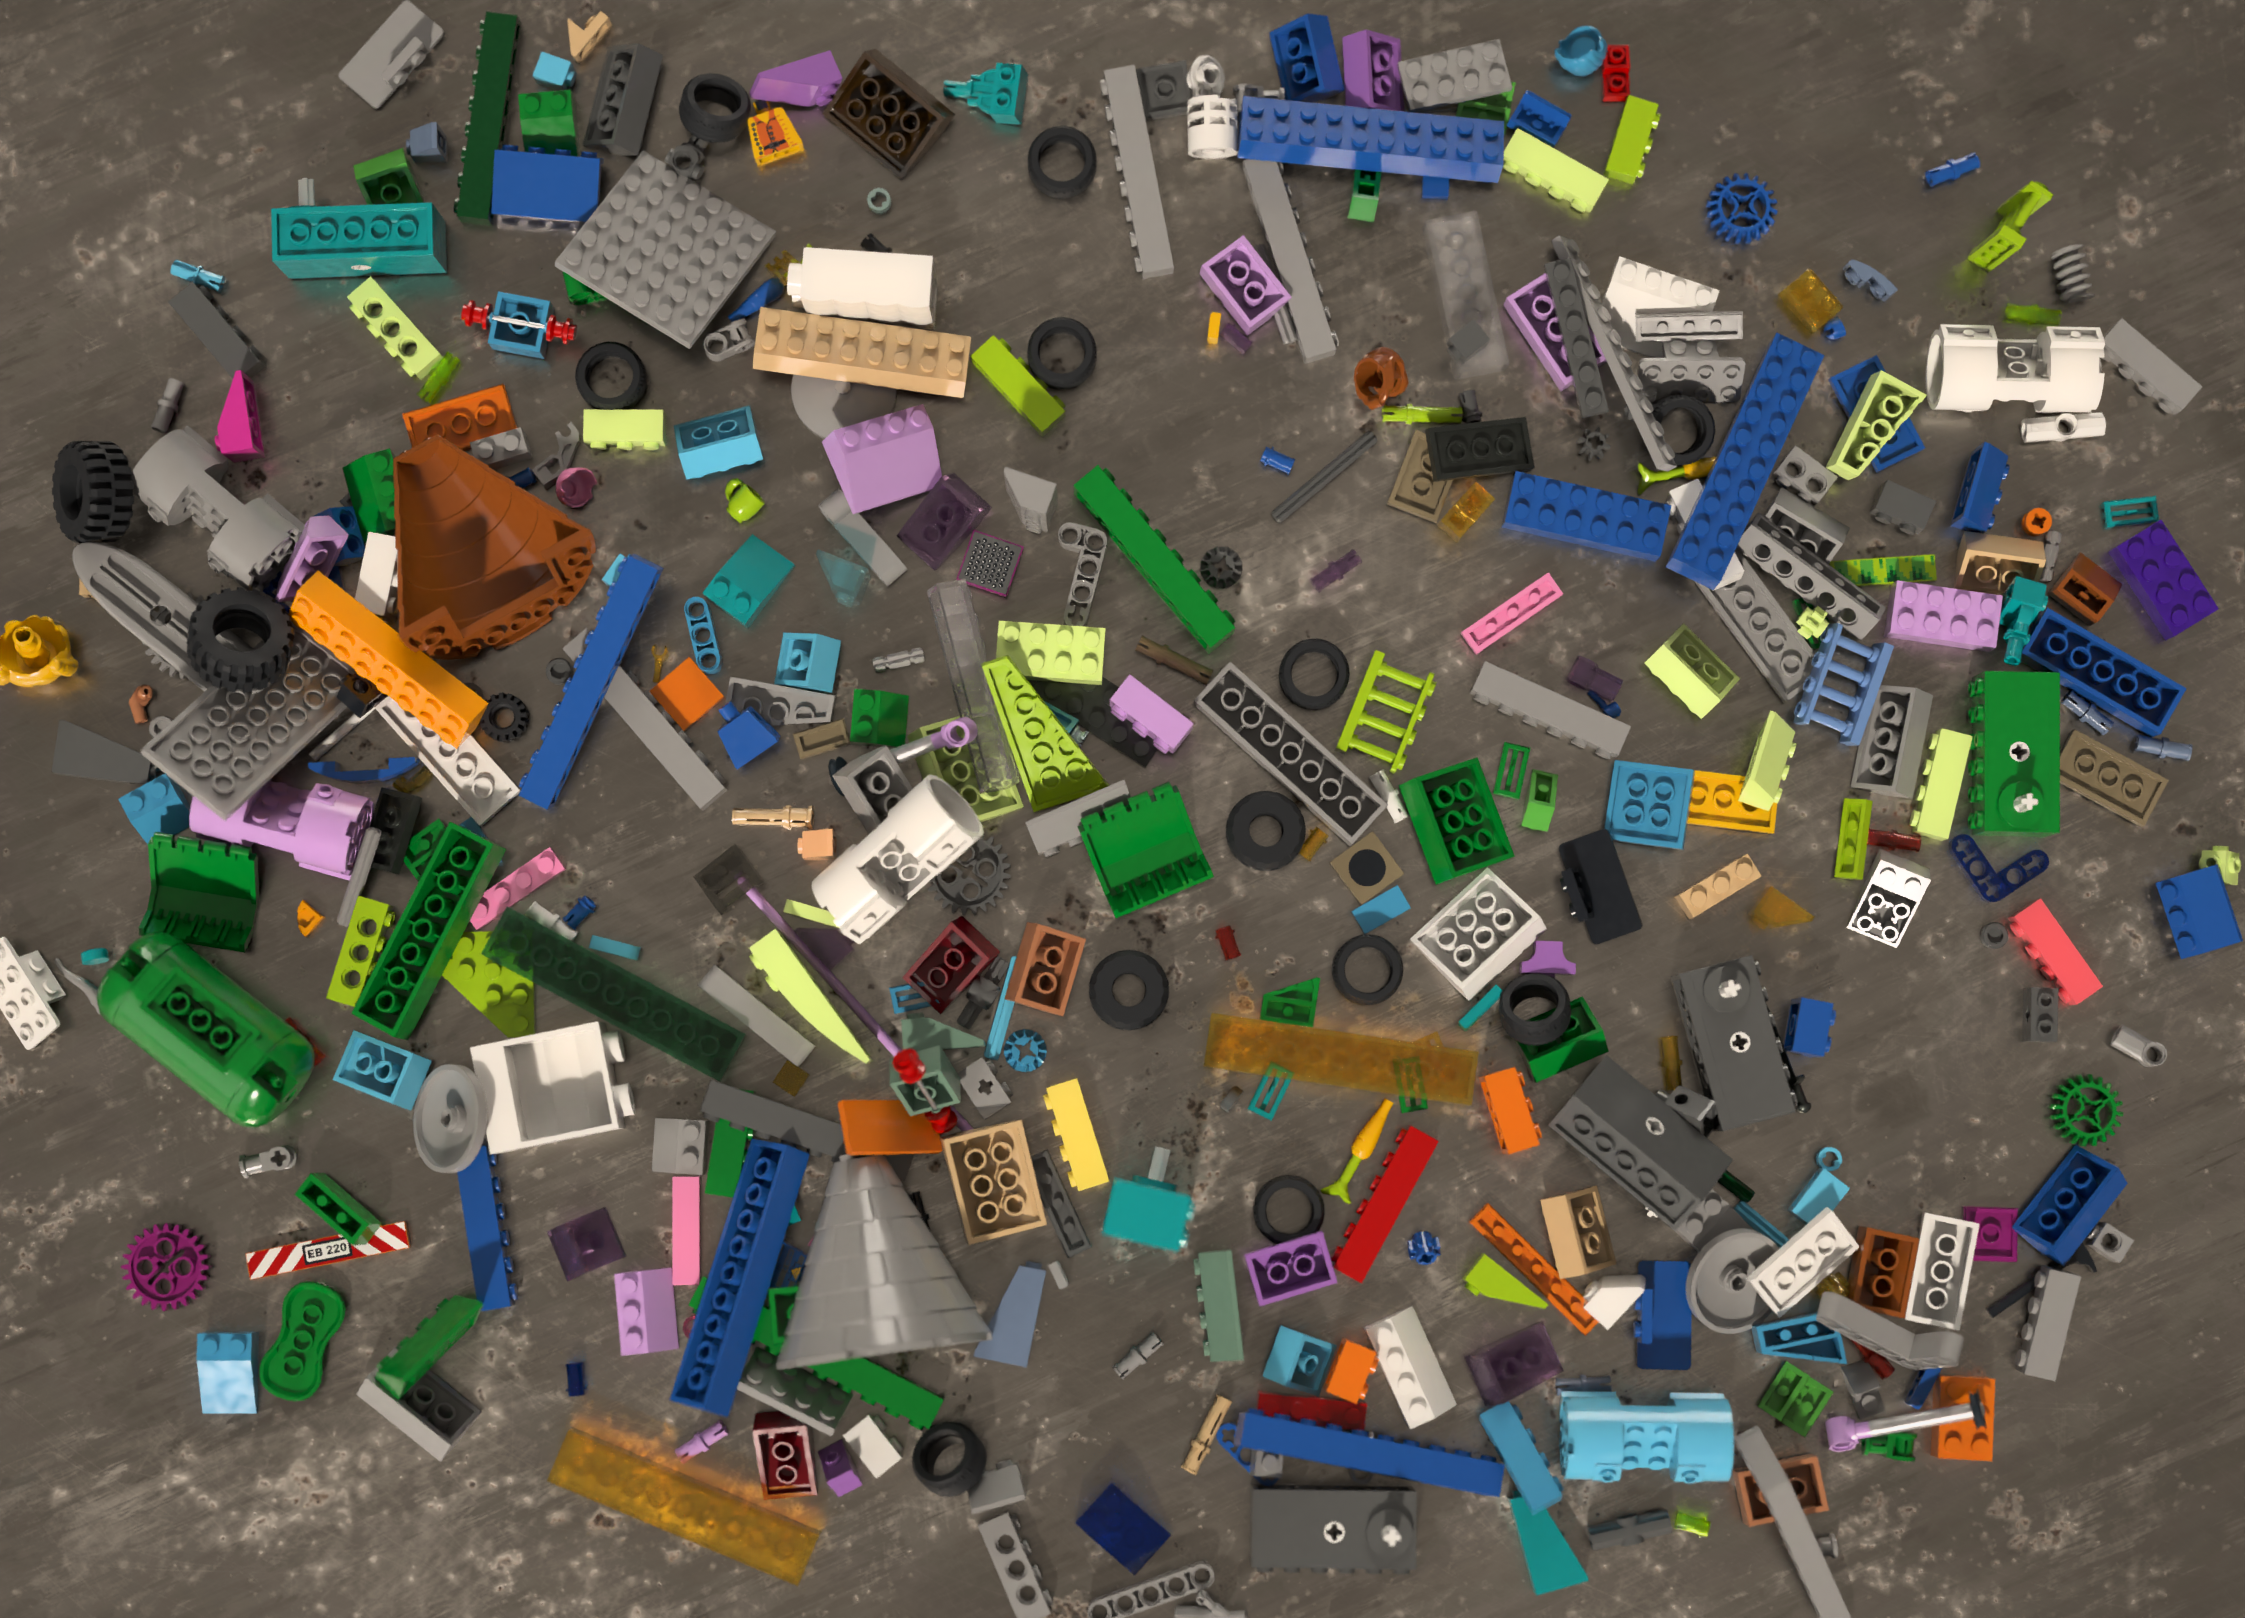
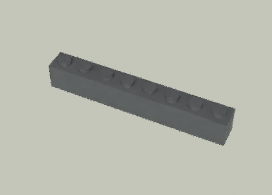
M710 1079L699 1109L705 1112L704 1118L718 1123L720 1118L730 1121V1127L744 1131L746 1127L756 1130L754 1135L770 1140L771 1135L781 1138L780 1144L789 1145L796 1148L797 1144L807 1147L806 1153L820 1158L822 1153L832 1156L831 1161L834 1163L840 1161V1155L847 1154L841 1124ZM914 1154L883 1155L887 1157L899 1179L905 1181ZM856 1155V1158L866 1157V1155Z

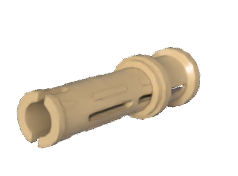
M786 805L783 809L733 807L732 823L733 825H783V828L786 829L791 827H807L809 830H813L814 807L792 808L791 805Z

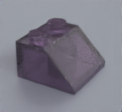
M605 1207L547 1231L567 1281L626 1257Z

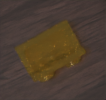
M1810 268L1778 294L1811 334L1815 333L1843 309V305Z

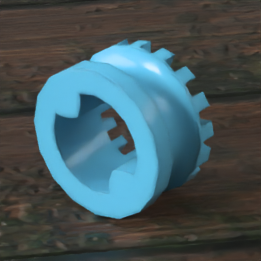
M1824 1147L1817 1153L1816 1163L1819 1168L1834 1171L1841 1166L1842 1155L1836 1148ZM1828 1151L1835 1154L1836 1157L1830 1167L1824 1165L1822 1158L1826 1157V1152Z

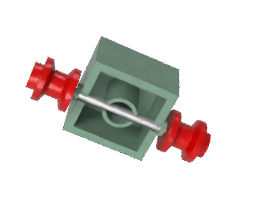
M939 1045L917 1052L911 1048L899 1051L894 1058L890 1059V1085L910 1116L925 1112V1117L931 1122L935 1132L947 1133L951 1131L958 1121L957 1115L951 1110L950 1105L961 1103L960 1077L943 1049Z

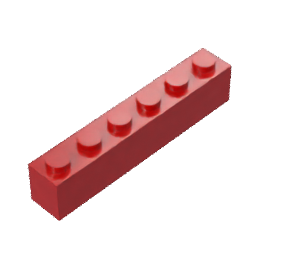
M1408 1125L1407 1129L1401 1128L1395 1139L1398 1145L1394 1153L1389 1151L1382 1163L1385 1169L1381 1177L1375 1176L1369 1187L1372 1190L1369 1199L1363 1198L1356 1213L1360 1214L1356 1223L1350 1222L1343 1236L1347 1238L1342 1248L1337 1246L1331 1256V1261L1334 1262V1269L1361 1284L1439 1142L1411 1125Z

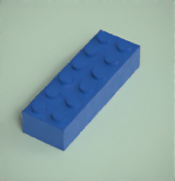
M1515 471L1511 480L1501 528L1656 562L1661 557L1672 505Z
M2048 607L2044 611L2039 612L2036 622L2028 630L2031 638L2028 644L2023 647L2021 662L2038 672L2060 673V684L2073 690L2074 693L2149 737L2162 733L2187 689Z

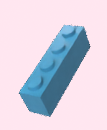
M1506 1400L1480 1414L1479 1421L1503 1464H1505L1532 1515H1535L1561 1501V1492L1564 1489L1558 1477L1554 1476L1552 1478L1547 1468L1550 1467V1464L1543 1452L1538 1453L1534 1444L1537 1441L1529 1428L1525 1430L1520 1421L1523 1419L1519 1408L1516 1404L1512 1406L1509 1400Z

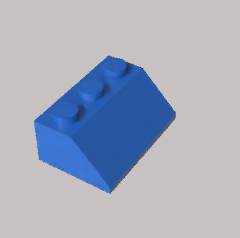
M1305 14L1269 32L1281 87L1284 88L1285 100L1313 103L1326 100L1345 91L1328 16Z
M1988 442L1982 443L1971 452L1951 521V527L1969 532L1985 533L1987 529L1990 530L1995 520V515L1992 514L1995 504L1998 505L2001 499L2002 490L1999 489L2002 479H2006L2010 465L2006 464L2008 455Z
M2218 864L2156 883L2181 959L2243 941Z

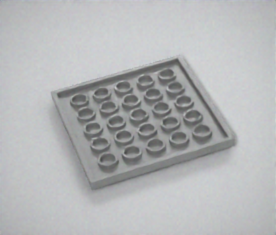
M643 150L556 259L555 267L690 349L775 238L776 231L688 177L678 175L673 168Z

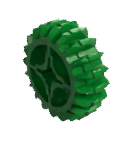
M2079 1074L2075 1075V1082L2073 1079L2067 1078L2065 1079L2066 1086L2062 1084L2057 1086L2061 1095L2053 1093L2051 1096L2054 1100H2057V1104H2049L2050 1109H2056V1114H2051L2050 1119H2058L2059 1122L2053 1127L2056 1130L2063 1128L2060 1134L2062 1138L2070 1135L2069 1143L2075 1144L2079 1139L2080 1146H2086L2088 1142L2091 1146H2097L2098 1140L2101 1142L2107 1141L2106 1134L2110 1136L2115 1135V1131L2111 1126L2120 1127L2121 1123L2115 1120V1118L2122 1117L2124 1114L2121 1111H2117L2116 1107L2122 1106L2123 1103L2122 1101H2114V1098L2119 1093L2118 1091L2109 1092L2112 1088L2110 1082L2102 1086V1077H2097L2094 1080L2092 1074H2086L2085 1078ZM2080 1089H2091L2100 1098L2089 1100L2086 1095H2082ZM2071 1098L2074 1108L2067 1114V1105ZM2093 1105L2087 1111L2088 1115H2080L2085 1110V1106ZM2105 1106V1116L2102 1123L2099 1124L2101 1122L2099 1111ZM2083 1120L2093 1131L2088 1133L2082 1132L2075 1128L2072 1123Z

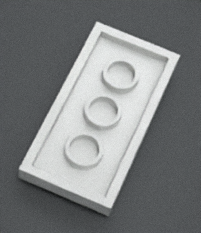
M1826 1207L1750 1274L1747 1280L1772 1312L1781 1318L1859 1248V1245L1834 1212Z

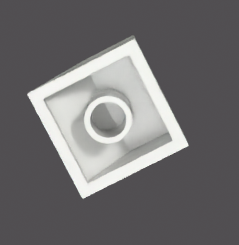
M1643 1275L1602 1276L1599 1281L1594 1279L1584 1290L1586 1293L1584 1295L1583 1308L1606 1329H1609L1645 1291L1646 1278Z

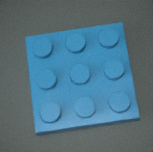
M1615 760L1604 828L1610 832L1612 840L1684 850L1695 770Z

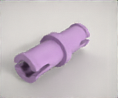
M720 1419L703 1432L698 1431L694 1434V1438L675 1449V1454L678 1458L681 1457L680 1461L682 1464L687 1463L688 1460L702 1451L707 1452L712 1444L729 1434L727 1427L722 1426L724 1423Z

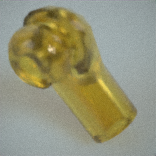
M423 766L409 780L399 776L393 782V787L400 792L410 793L420 788L433 774L426 766Z

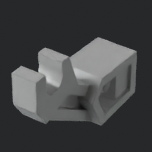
M572 422L567 424L568 429L571 431L569 436L564 437L559 431L555 433L559 445L557 455L551 454L532 469L535 477L545 490L555 485L560 473L570 467L578 445L581 444L580 433ZM555 463H558L561 470L552 475L548 469L554 466Z

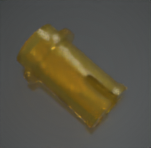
M1317 826L1314 830H1310L1311 834L1299 852L1308 861H1311L1323 843H1327L1326 839L1329 837Z

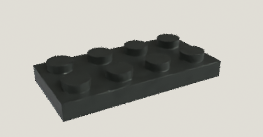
M1526 417L1432 427L1425 430L1434 482L1513 473L1515 471H1529L1535 468Z

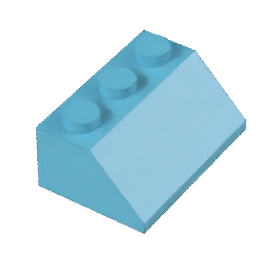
M750 405L674 425L678 455L686 480L701 478L706 474L727 471L736 466L749 465L763 460L761 445Z

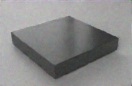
M1186 60L1136 69L1146 122L1188 114V100L1193 98L1192 90L1187 84L1188 68Z

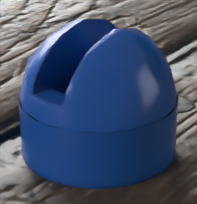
M1838 316L1830 319L1824 325V331H1830V334L1826 335L1829 339L1836 340L1846 335L1844 325Z

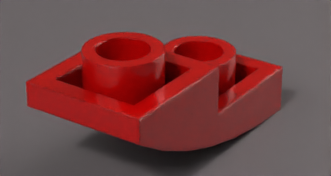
M1607 45V55L1602 64L1603 102L1626 101L1628 95H1630L1629 45Z

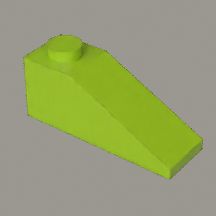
M1484 1253L1480 1254L1462 1278L1467 1282L1464 1287L1476 1296L1481 1293L1487 1297L1544 1309L1549 1305Z

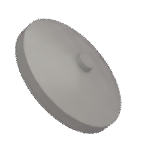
M793 375L792 400L800 420L810 431L823 439L833 430L891 414L896 404L897 389L801 375Z
M445 1064L433 1070L420 1088L414 1108L413 1131L419 1155L430 1169L440 1173H457L472 1163L482 1146L487 1126V1102L482 1084L471 1069L463 1065Z
M1745 1228L1726 1231L1710 1240L1696 1255L1687 1275L1686 1298L1694 1316L1711 1330L1725 1334L1744 1332L1751 1329L1753 1325L1764 1321L1771 1314L1772 1310L1747 1280V1277L1780 1248L1764 1234Z

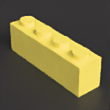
M1076 1078L1046 1088L1048 1093L1043 1095L1047 1110L1053 1109L1056 1118L1051 1120L1055 1135L1061 1134L1064 1145L1059 1146L1063 1161L1069 1160L1072 1171L1067 1172L1071 1187L1077 1186L1078 1191L1109 1182L1078 1079Z

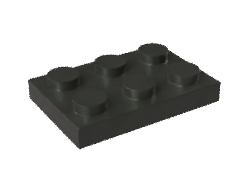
M381 787L369 826L381 830L382 833L371 868L400 874L407 847L412 837L414 824L420 811L422 797Z

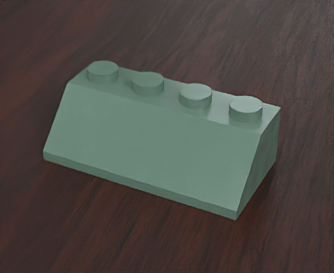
M1224 1249L1198 1252V1258L1193 1259L1195 1275H1200L1201 1285L1196 1286L1198 1302L1204 1303V1312L1199 1313L1201 1329H1207L1208 1339L1203 1340L1204 1356H1210L1211 1362L1244 1360L1232 1251Z

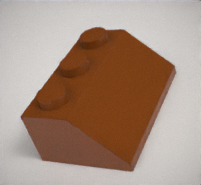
M1858 1226L1856 1243L1859 1245V1248L1853 1253L1845 1298L1872 1312L1905 1318L1920 1238Z

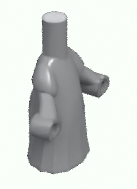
M1204 1590L1198 1592L1196 1599L1198 1604L1206 1606L1176 1605L1174 1614L1175 1618H1248L1247 1610L1228 1611L1221 1604L1214 1603Z

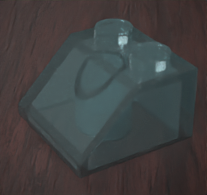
M817 550L816 556L835 598L838 599L837 602L852 607L853 603L860 606L871 578L868 568Z

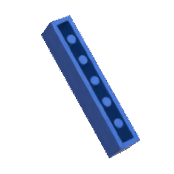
M489 1145L481 1146L472 1163L464 1170L457 1172L476 1299L483 1304L481 1311L510 1307L515 1305L514 1300L518 1299L517 1286L515 1283L512 1284L510 1273L514 1272L512 1257L507 1256L506 1246L510 1245L509 1234L507 1230H503L502 1220L506 1218L503 1203L499 1204L498 1193L501 1192V1181L499 1176L495 1177L494 1166H497V1155L490 1154Z

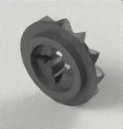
M1216 546L1207 551L1203 556L1200 564L1201 575L1212 587L1228 588L1239 580L1242 574V561L1237 552L1229 547ZM1223 557H1226L1225 566L1233 571L1224 570L1220 574V578H1218L1217 568L1210 563L1219 564Z

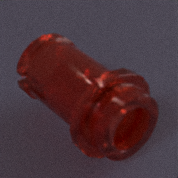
M1228 925L1215 930L1217 934L1215 939L1218 938L1225 961L1241 956L1233 934L1235 929L1232 930L1231 926Z

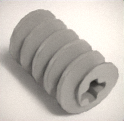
M2083 244L2063 247L2051 255L2053 260L2058 261L2053 267L2055 270L2060 271L2055 276L2057 280L2062 281L2058 284V289L2065 291L2060 295L2062 301L2073 303L2095 297L2092 293H2086V290L2093 285L2092 283H2084V280L2091 275L2090 273H2082V270L2088 267V263H2080V259L2084 258L2086 253L2077 251L2084 246Z

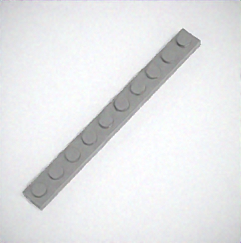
M1559 235L1551 240L1560 260L1571 258L1584 313L1657 469L1670 471L1677 467L1673 459L1675 458V453L1671 446L1666 444L1663 437V427L1655 420L1652 414L1653 406L1644 397L1641 390L1643 388L1642 382L1634 375L1630 367L1632 366V361L1628 354L1623 352L1620 345L1622 342L1621 337L1609 322L1611 316L1599 300V290L1589 279L1590 271L1578 255L1579 247L1573 239Z

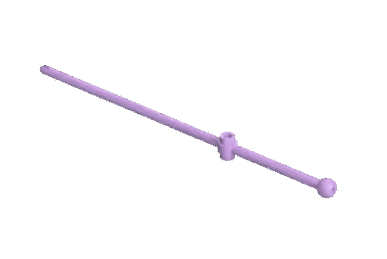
M739 877L737 883L749 898L893 1056L902 1049L758 890L745 877ZM950 1105L951 1110L955 1112L958 1118L956 1126L961 1131L974 1129L955 1107Z

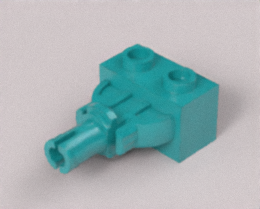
M996 63L995 69L987 70L981 75L971 74V79L967 80V82L945 80L944 86L947 87H943L944 97L967 98L969 106L979 107L983 112L991 115L996 123L1022 125L1029 74L1022 64Z
M2016 576L2002 595L1999 624L2007 626L2003 639L2007 643L2004 662L2008 665L2016 666L2021 662L2023 647L2028 644L2031 635L2028 634L2029 625L2036 622L2039 612L2044 611L2048 603V596L2045 595L2046 584Z

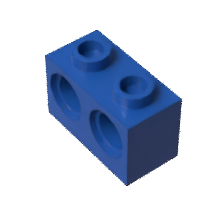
M353 506L329 508L314 515H329L349 534L334 566L351 565L363 559L365 545Z

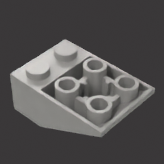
M1880 848L1867 874L1847 928L1897 948L1931 881L1930 868Z

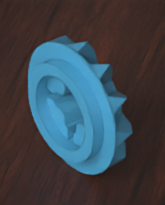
M1018 1030L1012 1033L1006 1040L1004 1046L1005 1059L1017 1071H1033L1040 1067L1046 1058L1047 1048L1045 1041L1033 1030ZM1029 1040H1032L1030 1050L1036 1057L1026 1055L1019 1061L1021 1052L1015 1047V1044L1025 1046Z

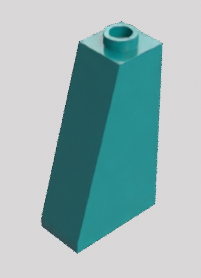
M1513 1490V1495L1508 1496L1507 1499L1533 1592L1536 1595L1589 1581L1586 1572L1547 1509L1532 1515L1519 1490Z

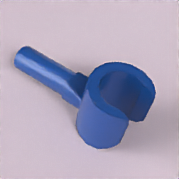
M1592 689L1587 693L1602 708L1603 714L1612 718L1620 716L1621 709L1615 701L1607 705Z

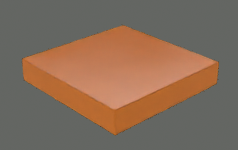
M690 657L649 691L684 732L725 698Z

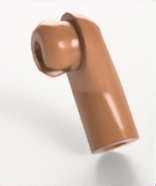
M147 684L138 686L129 699L135 724L148 721L145 707L152 698L153 689Z

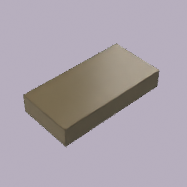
M844 718L793 733L801 760L851 744Z

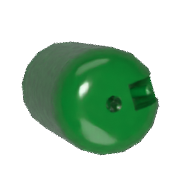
M152 932L135 940L128 946V950L116 964L108 969L98 987L97 1005L100 1014L108 1023L229 1119L241 1126L260 1127L273 1121L296 1098L313 1072L314 1050L310 1042L303 1035L298 1033V1031L188 944L170 933Z

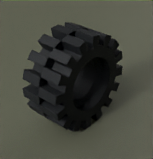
M509 693L491 695L489 700H485L489 704L480 720L481 729L489 737L500 742H512L515 738L519 739L522 736L521 733L523 731L526 732V725L529 724L530 720L528 719L529 711L526 709V705L519 698ZM503 707L510 708L514 714L512 724L505 728L498 727L494 721L496 711Z

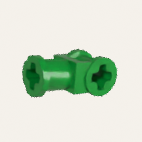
M1897 1432L1861 1439L1862 1455L1867 1456L1869 1453L1882 1454L1883 1457L1893 1460L1914 1462L1916 1457L1913 1456V1446L1917 1434Z

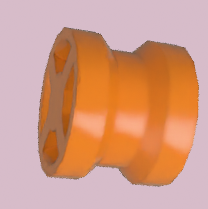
M2034 508L2021 519V529L2024 534L2030 537H2038L2050 529L2052 517L2047 510Z

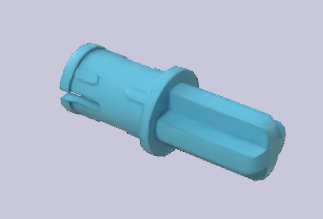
M175 260L171 266L172 275L194 282L196 285H204L218 293L223 288V285L220 284L225 282V277L203 270V266L195 267L179 260Z

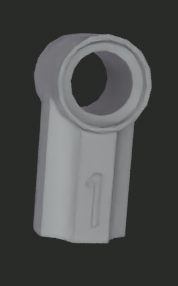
M2124 1025L2119 1026L2111 1039V1046L2138 1060L2142 1066H2159L2167 1058L2165 1046L2149 1040ZM2149 1048H2153L2157 1052V1059L2154 1062L2147 1058L2146 1053Z

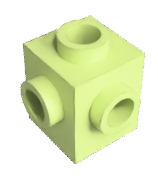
M2213 846L2212 850H2202L2199 869L2218 864L2224 885H2238V873L2241 870L2239 853L2229 851L2228 846Z

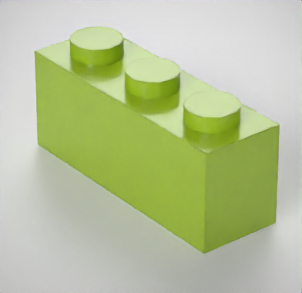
M1628 95L1603 176L1632 185L1637 177H1642L1646 163L1641 161L1644 152L1649 153L1653 138L1649 137L1652 128H1657L1661 114L1656 113L1659 104Z

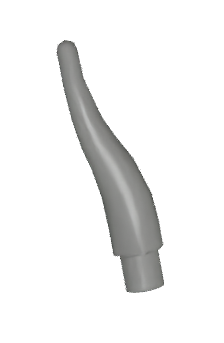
M56 958L54 961L60 972L86 994L91 1005L95 1007L100 1015L97 1005L98 988L87 979L70 972L63 966L60 959Z

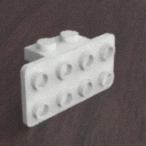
M3 936L0 937V1009L24 1047L30 1050L60 1026V1021L49 1004L61 1000L66 994L38 950L18 957L8 939Z

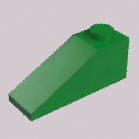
M1354 169L1348 218L1374 222L1379 200L1381 172Z

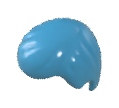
M1587 25L1574 29L1564 40H1560L1558 43L1559 47L1555 49L1554 53L1563 69L1577 76H1587L1598 70L1603 64L1608 47L1606 40L1602 37L1599 30Z

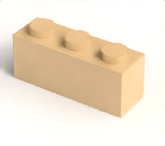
M1747 853L1675 896V899L1689 920L1760 878L1761 874Z

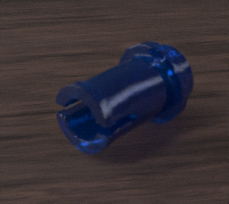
M583 1362L565 1364L568 1389H565V1391H568L569 1397L585 1395L587 1387H584Z

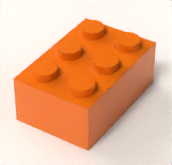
M1510 1067L1479 1077L1502 1153L1512 1154L1540 1145L1538 1139L1542 1138L1538 1123L1532 1122L1530 1113L1534 1112L1529 1096L1524 1097L1522 1087L1525 1086L1522 1072L1516 1071L1515 1067Z
M1938 1375L1933 1385L1932 1409L1970 1403L1969 1391L1974 1394L1978 1389L1985 1409L1986 1429L1981 1426L1977 1431L1974 1419L1932 1426V1456L1945 1459L1992 1461L1995 1379L1983 1376Z

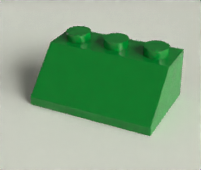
M390 448L364 455L342 468L364 544L367 542L369 532L389 536L395 535V489L393 478V458L395 456Z
M1583 996L1570 1002V1023L1565 1032L1559 1038H1556L1555 1041L1533 1046L1525 1045L1514 1039L1524 1064L1535 1083L1609 1052L1603 1029ZM1556 1008L1526 1021L1544 1020L1551 1016Z

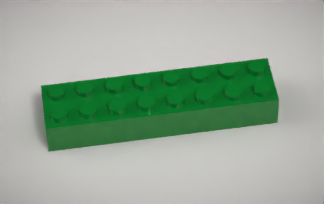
M1097 465L1073 485L1074 495L1210 655L1234 634V623L1236 621L1226 609L1223 612L1217 606L1218 599L1209 589L1207 591L1203 590L1200 586L1201 579L1192 569L1187 571L1183 566L1182 562L1184 559L1175 549L1170 551L1165 543L1167 539L1160 530H1153L1149 526L1148 522L1150 519L1141 508L1136 510L1132 506L1131 501L1133 499L1124 488L1119 490L1114 482L1116 479L1107 468L1102 470Z
M449 822L351 1014L395 1038L409 1040L506 848L464 826Z

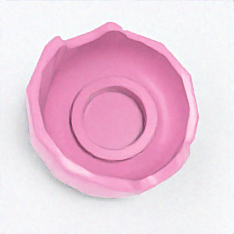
M567 468L558 476L555 493L562 504L570 508L582 507L588 500L593 498L591 491L592 487L597 485V480L593 472L586 468Z

